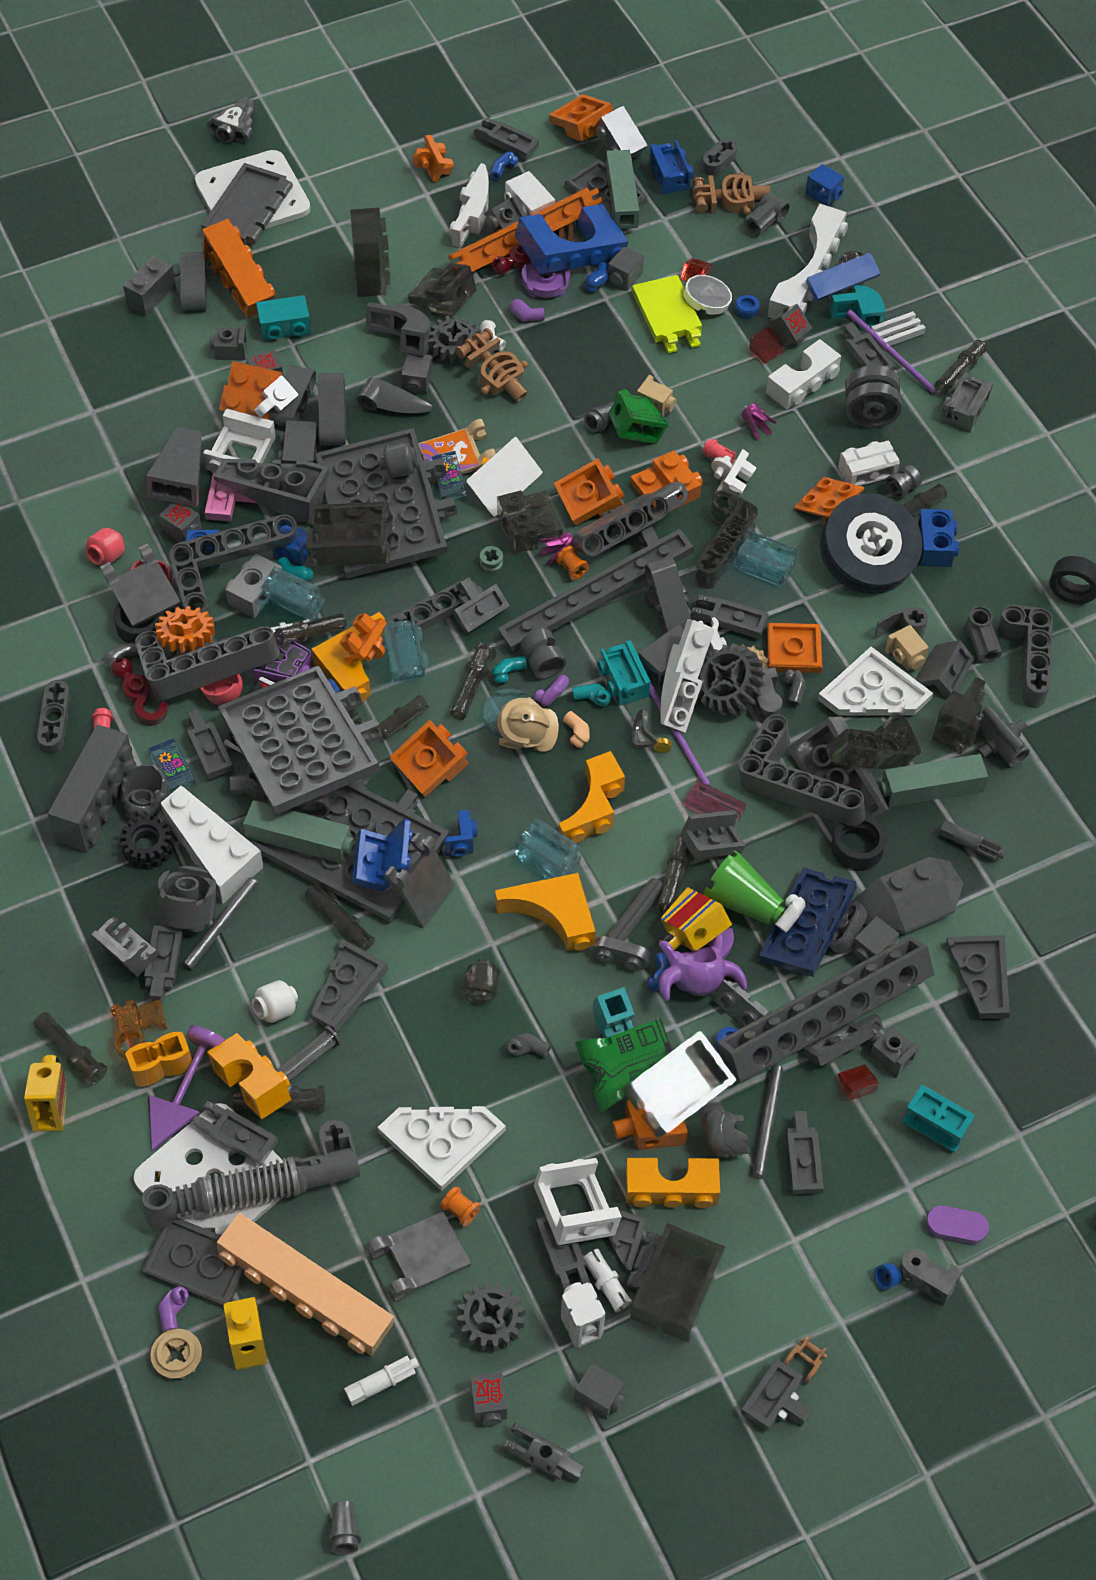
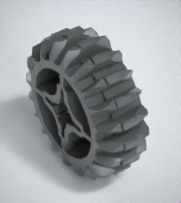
M733 643L729 647L723 644L721 651L713 648L714 655L711 657L705 656L706 663L702 665L698 677L699 680L703 681L698 698L707 709L709 708L715 714L720 713L723 716H728L731 713L737 716L739 709L747 712V704L756 705L754 697L762 696L759 688L766 686L765 681L762 680L767 676L762 669L764 667L763 662L754 651L743 645L740 647ZM726 676H729L734 684L730 683Z

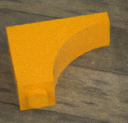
M380 612L370 616L373 620L379 618L385 620ZM352 626L312 648L313 665L315 667L319 665L327 680L331 678L340 691L355 686L360 693L362 702H364L371 696L370 680L363 670L364 659L356 658L349 664L344 659L347 651L339 643L348 632L353 631L357 636L360 634ZM386 626L382 630L379 637H383L386 635Z
M578 873L495 890L497 914L521 913L542 920L557 932L567 951L574 949L581 951L594 945L596 931Z

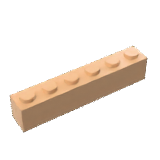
M240 1212L217 1241L218 1256L224 1263L231 1267L235 1264L244 1269L245 1276L256 1284L264 1283L271 1288L270 1292L281 1301L289 1300L296 1305L295 1308L301 1315L308 1319H311L313 1316L322 1323L321 1326L326 1332L333 1336L341 1335L348 1340L347 1344L360 1354L366 1352L372 1356L393 1326L394 1316Z

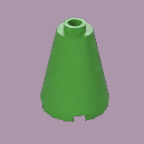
M733 851V856L729 855L719 866L711 878L714 884L713 888L709 889L706 887L703 894L722 904L727 909L767 925L772 921L776 923L785 912V908L782 907L784 900L737 851Z

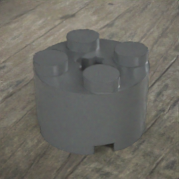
M194 866L178 867L177 872L169 874L168 870L160 876L158 880V915L163 926L189 929L193 932L205 929V925L214 918L216 913V881L209 877L210 873Z

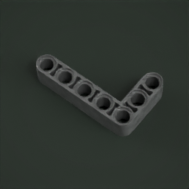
M279 515L175 544L169 554L184 609L199 602L204 605L201 613L205 611L210 613L199 569L294 543L298 536L294 518L289 515ZM287 525L292 528V531L288 534L278 532L282 526ZM260 532L267 535L262 541H255L253 539L254 535ZM237 539L241 541L237 548H229L227 546L231 540ZM211 546L215 548L214 553L211 555L202 554V550L205 547ZM182 553L188 554L189 559L181 563L176 561L178 555ZM188 578L197 580L196 584L192 587H185L183 585L184 581Z
M259 627L169 660L164 648L161 646V642L157 641L155 631H145L138 635L135 640L145 676L154 697L158 700L170 699L270 663L280 655L273 630L269 627Z
M777 714L767 717L739 760L738 766L743 788L845 825L856 826L861 824L865 820L866 814L864 796L860 791L778 763L790 743L788 721L784 716Z

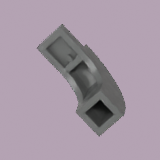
M371 302L367 304L366 329L400 336V352L424 356L429 349L430 320L424 313L399 303H395L394 306Z

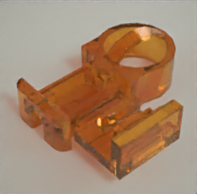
M160 999L139 1005V1008L134 1000L125 1002L126 1006L121 1007L120 1004L111 1006L110 1011L116 1017L118 1031L114 1032V1046L122 1059L127 1060L125 1054L127 1051L121 1050L126 1040L129 1041L130 1048L136 1045L134 1038L140 1039L139 1044L146 1042L141 1028L147 1029V1026L150 1027V1024L155 1023L157 1026L161 1025L163 1030L168 1029L164 1006ZM155 1009L158 1010L159 1019L156 1017Z

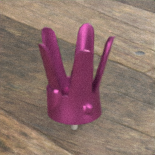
M755 403L745 406L741 415L743 420L748 422L757 440L760 437L756 430V425L767 435H771L772 431L765 421L769 420L774 424L777 423Z
M569 532L559 537L539 540V542H546L545 544L547 545V547L540 550L541 555L557 551L548 561V565L556 561L557 554L567 546L573 547V537Z

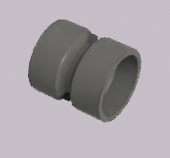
M547 628L536 629L528 633L520 643V647L526 659L529 660V665L535 677L538 679H548L556 676L566 667L567 663L562 651L557 647V642L551 630Z

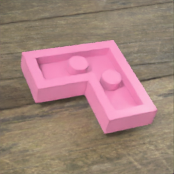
M212 476L205 518L208 520L232 521L235 501L258 502L215 481Z

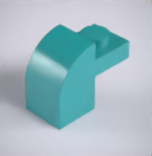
M854 285L853 293L832 295L829 311L831 319L849 317L847 312L852 310L870 328L885 320L886 309L883 300L875 290L869 287ZM858 325L859 331H864V330Z
M624 987L595 998L593 1002L594 1017L599 1034H603L604 1038L634 1028L631 1019L635 1013Z

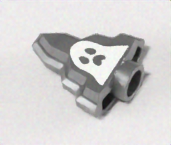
M247 97L239 100L233 107L226 108L220 114L213 115L207 121V126L224 143H231L232 140L244 143L252 134L251 125L253 121L251 116L254 113V100Z

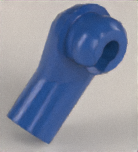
M506 152L494 161L490 172L492 180L498 181L501 179L506 165L510 168L517 165L518 157L513 155V152Z
M600 262L597 265V270L587 276L585 288L588 291L595 292L598 286L607 282V263Z
M664 952L655 955L658 970L654 973V976L649 977L647 980L648 987L653 992L659 991V977L664 970L670 967L669 960Z

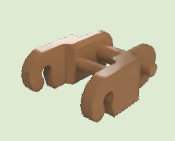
M810 1336L806 1339L802 1338L800 1341L802 1345L796 1344L784 1361V1364L788 1366L793 1358L800 1356L810 1363L812 1370L805 1379L807 1384L810 1383L812 1377L821 1368V1359H826L827 1357L825 1354L827 1348L825 1347L821 1350L809 1342ZM805 1347L817 1355L815 1360L802 1353Z

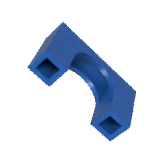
M603 204L581 208L576 226L587 240L585 242H571L560 238L551 230L541 214L519 217L515 232L516 239L540 274L596 265L600 262H610L623 247L627 248L629 242Z

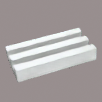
M913 311L871 326V329L881 338H884L883 340L888 345L892 346L924 334L926 327L920 325L921 321L919 318H915L916 314Z

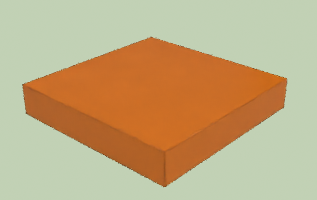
M767 623L768 668L775 667L776 672H786L788 669H791L793 671L799 670L802 673H822L821 625Z

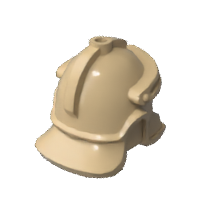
M531 697L516 698L507 702L501 708L497 719L498 730L503 737L499 738V745L511 749L533 747L538 752L551 750L558 736L559 724L555 712L551 709H543Z

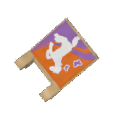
M482 419L474 420L464 429L418 443L424 460L429 459L431 461L432 456L440 454L445 456L444 453L455 451V455H448L455 459L448 462L446 457H443L445 458L443 461L450 463L449 466L455 464L457 471H459V476L480 469L483 457L491 459L496 453L494 449H488L481 455L479 454L474 440H481L487 437ZM432 478L433 484L440 481L439 478Z

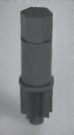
M946 820L940 830L939 835L993 861H996L998 857L1003 859L1006 851L1001 850L1002 844Z

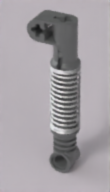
M339 1120L325 1122L319 1130L321 1150L319 1155L306 1158L291 1156L287 1158V1162L283 1158V1163H279L277 1159L274 1165L270 1161V1166H266L263 1162V1167L259 1168L258 1164L255 1165L256 1169H252V1166H249L248 1171H245V1168L242 1167V1172H238V1169H235V1173L232 1174L229 1170L228 1175L222 1172L221 1177H218L215 1173V1183L212 1182L211 1176L208 1174L205 1177H198L194 1183H191L189 1188L187 1184L183 1185V1189L176 1186V1191H172V1188L162 1184L150 1186L142 1194L145 1220L151 1227L164 1228L169 1226L179 1213L181 1217H184L185 1212L193 1215V1210H196V1213H202L206 1216L214 1214L215 1208L220 1213L222 1211L221 1203L227 1212L229 1206L233 1210L235 1205L241 1208L242 1203L248 1207L250 1201L253 1205L256 1204V1200L261 1204L263 1198L266 1202H269L270 1197L275 1201L277 1195L280 1199L283 1198L284 1194L286 1197H289L290 1192L296 1196L297 1194L305 1193L308 1188L360 1177L358 1159L350 1130L347 1124ZM334 1143H337L340 1150L334 1151Z

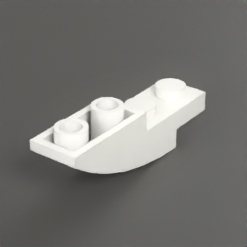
M482 163L476 172H472L467 187L462 188L460 193L462 207L459 211V217L450 225L449 234L451 235L452 246L457 248L462 247L469 233L479 235L486 220L484 213L488 211L489 181L486 166Z
M687 619L679 645L673 644L665 672L661 696V724L686 733L703 682L698 677L715 628Z

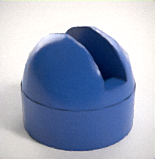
M885 1263L877 1266L874 1270L875 1282L883 1290L894 1288L901 1281L902 1273L895 1264Z

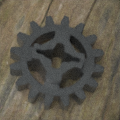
M458 315L454 319L446 316V321L438 319L437 326H430L429 349L433 350L434 356L440 354L442 361L450 358V363H453L458 358L460 362H463V359L457 355L455 348L462 346L468 338L473 341L472 336L475 333L480 334V328H476L475 322L468 323L467 317L459 320Z
M485 1281L484 1289L482 1290L476 1285L472 1286L473 1295L464 1293L463 1301L465 1304H458V1313L461 1315L457 1317V1325L463 1326L461 1328L462 1337L470 1335L469 1344L471 1346L476 1344L477 1341L480 1342L481 1351H485L487 1345H492L494 1352L498 1351L499 1343H503L508 1348L510 1346L509 1337L518 1339L520 1332L517 1328H524L525 1320L520 1318L525 1316V1307L519 1306L521 1304L520 1295L512 1298L513 1288L508 1287L503 1291L501 1290V1282H497L495 1288H490L489 1282ZM476 1305L478 1312L470 1319V1313ZM486 1311L487 1313H490L491 1316L497 1315V1322L490 1316L486 1317ZM512 1313V1320L506 1328L504 1320L509 1318V1314Z

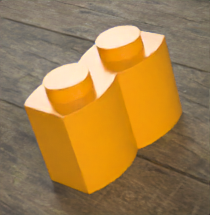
M183 1032L165 1034L154 1043L145 1042L135 1045L125 1053L133 1079L138 1087L155 1084L164 1076L180 1075L188 1070L192 1062L190 1050Z

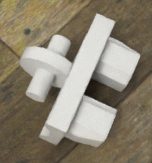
M742 450L732 464L729 456H724V458L717 457L713 460L711 468L715 472L714 477L720 479L721 476L724 477L715 492L716 495L722 497L726 492L736 499L741 495L746 484L735 478L736 475L747 482L756 470V467L746 460L749 455L748 452Z

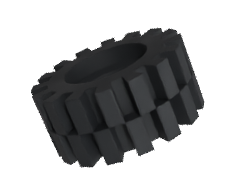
M145 815V820H141V816H137L136 823L132 820L128 821V827L124 826L122 828L123 834H120V844L126 861L129 860L130 865L133 867L137 863L138 869L142 870L144 865H147L148 870L153 869L152 864L156 863L157 867L162 866L161 860L167 862L169 860L168 854L172 855L173 852L172 835L170 828L167 827V823L164 820L161 822L157 816L152 820L151 815ZM153 836L157 838V843L153 847L142 849L136 846V842L142 837Z

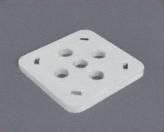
M269 150L199 172L195 177L196 187L209 212H211L241 166L247 163L284 175L293 184L292 189L284 198L276 213L273 214L265 229L303 218L310 213V202L284 155L277 150ZM266 161L273 162L274 164H267Z
M216 1104L225 1110L228 1108L229 1110L233 1111L226 1104ZM206 1111L199 1115L212 1124L218 1121V1119L209 1115ZM191 1122L135 1170L134 1182L142 1194L148 1187L157 1184L165 1185L172 1188V1191H176V1186H179L180 1189H183L185 1184H187L188 1188L191 1187V1183H194L198 1177H205L213 1172L220 1174L224 1172L225 1175H228L229 1170L234 1174L235 1169H238V1172H242V1167L245 1168V1171H248L249 1166H252V1169H256L255 1165L257 1163L246 1158L243 1164L232 1165L229 1162V1158L237 1152L200 1131ZM272 1150L264 1163L266 1166H270V1161L274 1165L277 1159L279 1163H283V1160ZM192 1152H199L203 1155L202 1161L197 1165H190L186 1162L187 1156ZM155 1172L157 1174L161 1172L160 1182H154ZM277 1195L274 1201L270 1197L269 1202H266L263 1198L261 1204L256 1200L255 1205L250 1201L248 1207L242 1203L241 1208L235 1206L234 1210L229 1206L227 1212L221 1203L222 1211L220 1213L215 1208L214 1214L205 1216L193 1210V1215L185 1212L184 1217H181L180 1213L177 1214V1217L222 1235L239 1212L255 1222L274 1206L280 1198Z

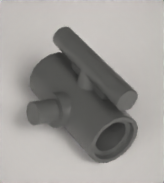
M991 706L985 707L982 710L983 716L975 726L986 739L985 745L978 749V753L981 754L982 758L991 753H998L1010 767L1017 766L1030 753V749L1019 738L1021 732L1028 728L1026 722L1021 719L1015 724L1010 723L1008 725Z

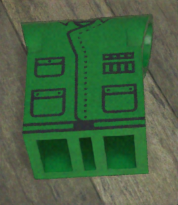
M661 1018L608 1038L587 1039L575 1042L583 1066L593 1075L592 1091L600 1113L628 1095L673 1080L682 1075Z

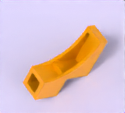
M611 751L586 760L585 776L590 791L582 807L574 815L559 823L558 838L562 846L570 843H579L588 836L596 833H605L613 827L614 811L607 798H614L624 791L625 775Z

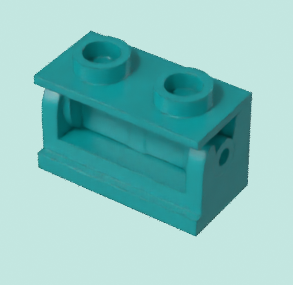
M305 295L256 302L263 341L311 334L310 317Z
M631 640L611 647L606 651L602 648L600 650V660L597 661V667L600 675L606 677L608 681L607 689L611 697L615 696L618 705L621 706L649 697L650 680Z
M921 1085L909 1103L902 1123L955 1153L968 1133L975 1115L926 1086Z

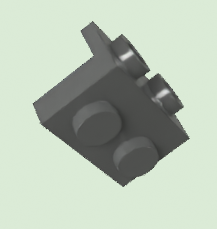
M735 810L691 814L688 816L680 834L695 859L732 855L733 851L741 854L746 846L733 827L738 816Z

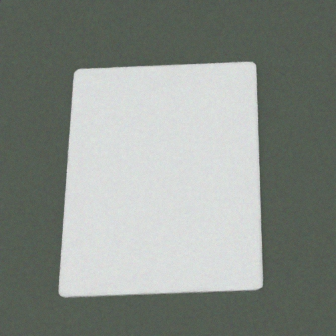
M514 437L469 477L467 483L492 516L495 517L543 472L518 438Z

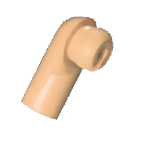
M572 711L568 712L563 722L573 729L574 735L570 738V742L576 747L582 748L584 743H588L590 739L589 726Z

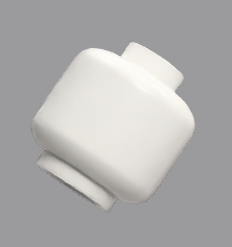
M281 980L274 981L256 990L255 997L252 999L253 1010L259 1019H264L268 1023H274L294 1013L298 996L292 986H288Z

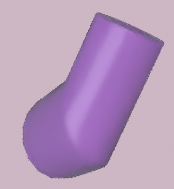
M515 299L511 302L510 310L519 320L523 322L544 320L543 308L531 309L520 299Z

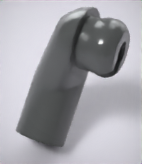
M788 669L784 682L792 684L787 702L793 705H800L806 682L801 671Z
M524 1033L509 1039L506 1049L513 1056L534 1052L545 1058L551 1049V1044L529 1033Z

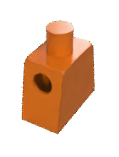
M666 1082L629 1099L625 1107L626 1118L612 1122L616 1139L633 1135L636 1147L639 1150L686 1145L688 1131L670 1082Z

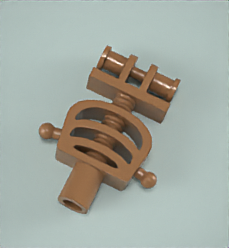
M740 172L738 175L731 174L726 176L721 190H715L713 176H708V184L705 185L704 179L701 177H696L692 180V185L694 186L692 189L693 201L696 204L695 208L698 213L706 212L708 205H710L711 214H716L717 200L721 199L724 208L728 212L749 215L753 211L754 200H761L766 193L771 192L770 185L752 186L751 176L745 175L743 172Z
M485 328L482 333H475L472 336L473 341L468 338L462 346L455 348L457 355L461 359L470 353L465 362L467 368L481 359L484 363L478 376L480 384L484 386L481 388L483 394H487L490 391L496 396L506 389L516 402L521 401L527 395V390L519 383V380L522 378L524 368L528 367V362L523 360L520 363L517 357L509 351H502L492 355L491 353L498 349L501 340L498 337L492 340L493 333L490 329ZM488 368L491 370L489 375L486 374Z

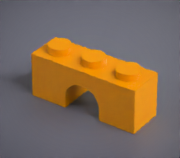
M236 1033L207 1052L214 1072L229 1087L240 1082L239 1086L245 1103L261 1119L291 1101L288 1090L290 1082L282 1071L277 1072L267 1056L261 1057L250 1040L245 1041Z
M627 1158L626 1204H633L641 1208L649 1207L651 1204H664V1206L669 1208H677L682 1205L708 1208L718 1205L720 1196L719 1159L688 1158L686 1176L678 1181H670L659 1173L658 1158Z

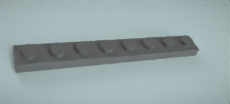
M678 529L499 627V634L513 653L521 648V640L528 633L540 628H547L552 631L645 580V564L670 556L676 563L694 553V546L681 529Z

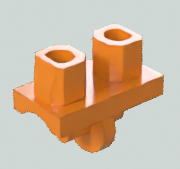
M425 135V145L423 148L415 150L412 161L416 167H423L427 170L432 182H439L441 175L451 174L454 163L452 159L444 158L446 154L444 143H435L432 135Z
M366 613L356 616L352 625L360 634L357 636L353 631L348 632L339 642L347 651L344 659L349 664L356 658L371 661L372 658L381 659L385 654V648L382 645L383 639L379 635L387 622L383 618L373 620Z

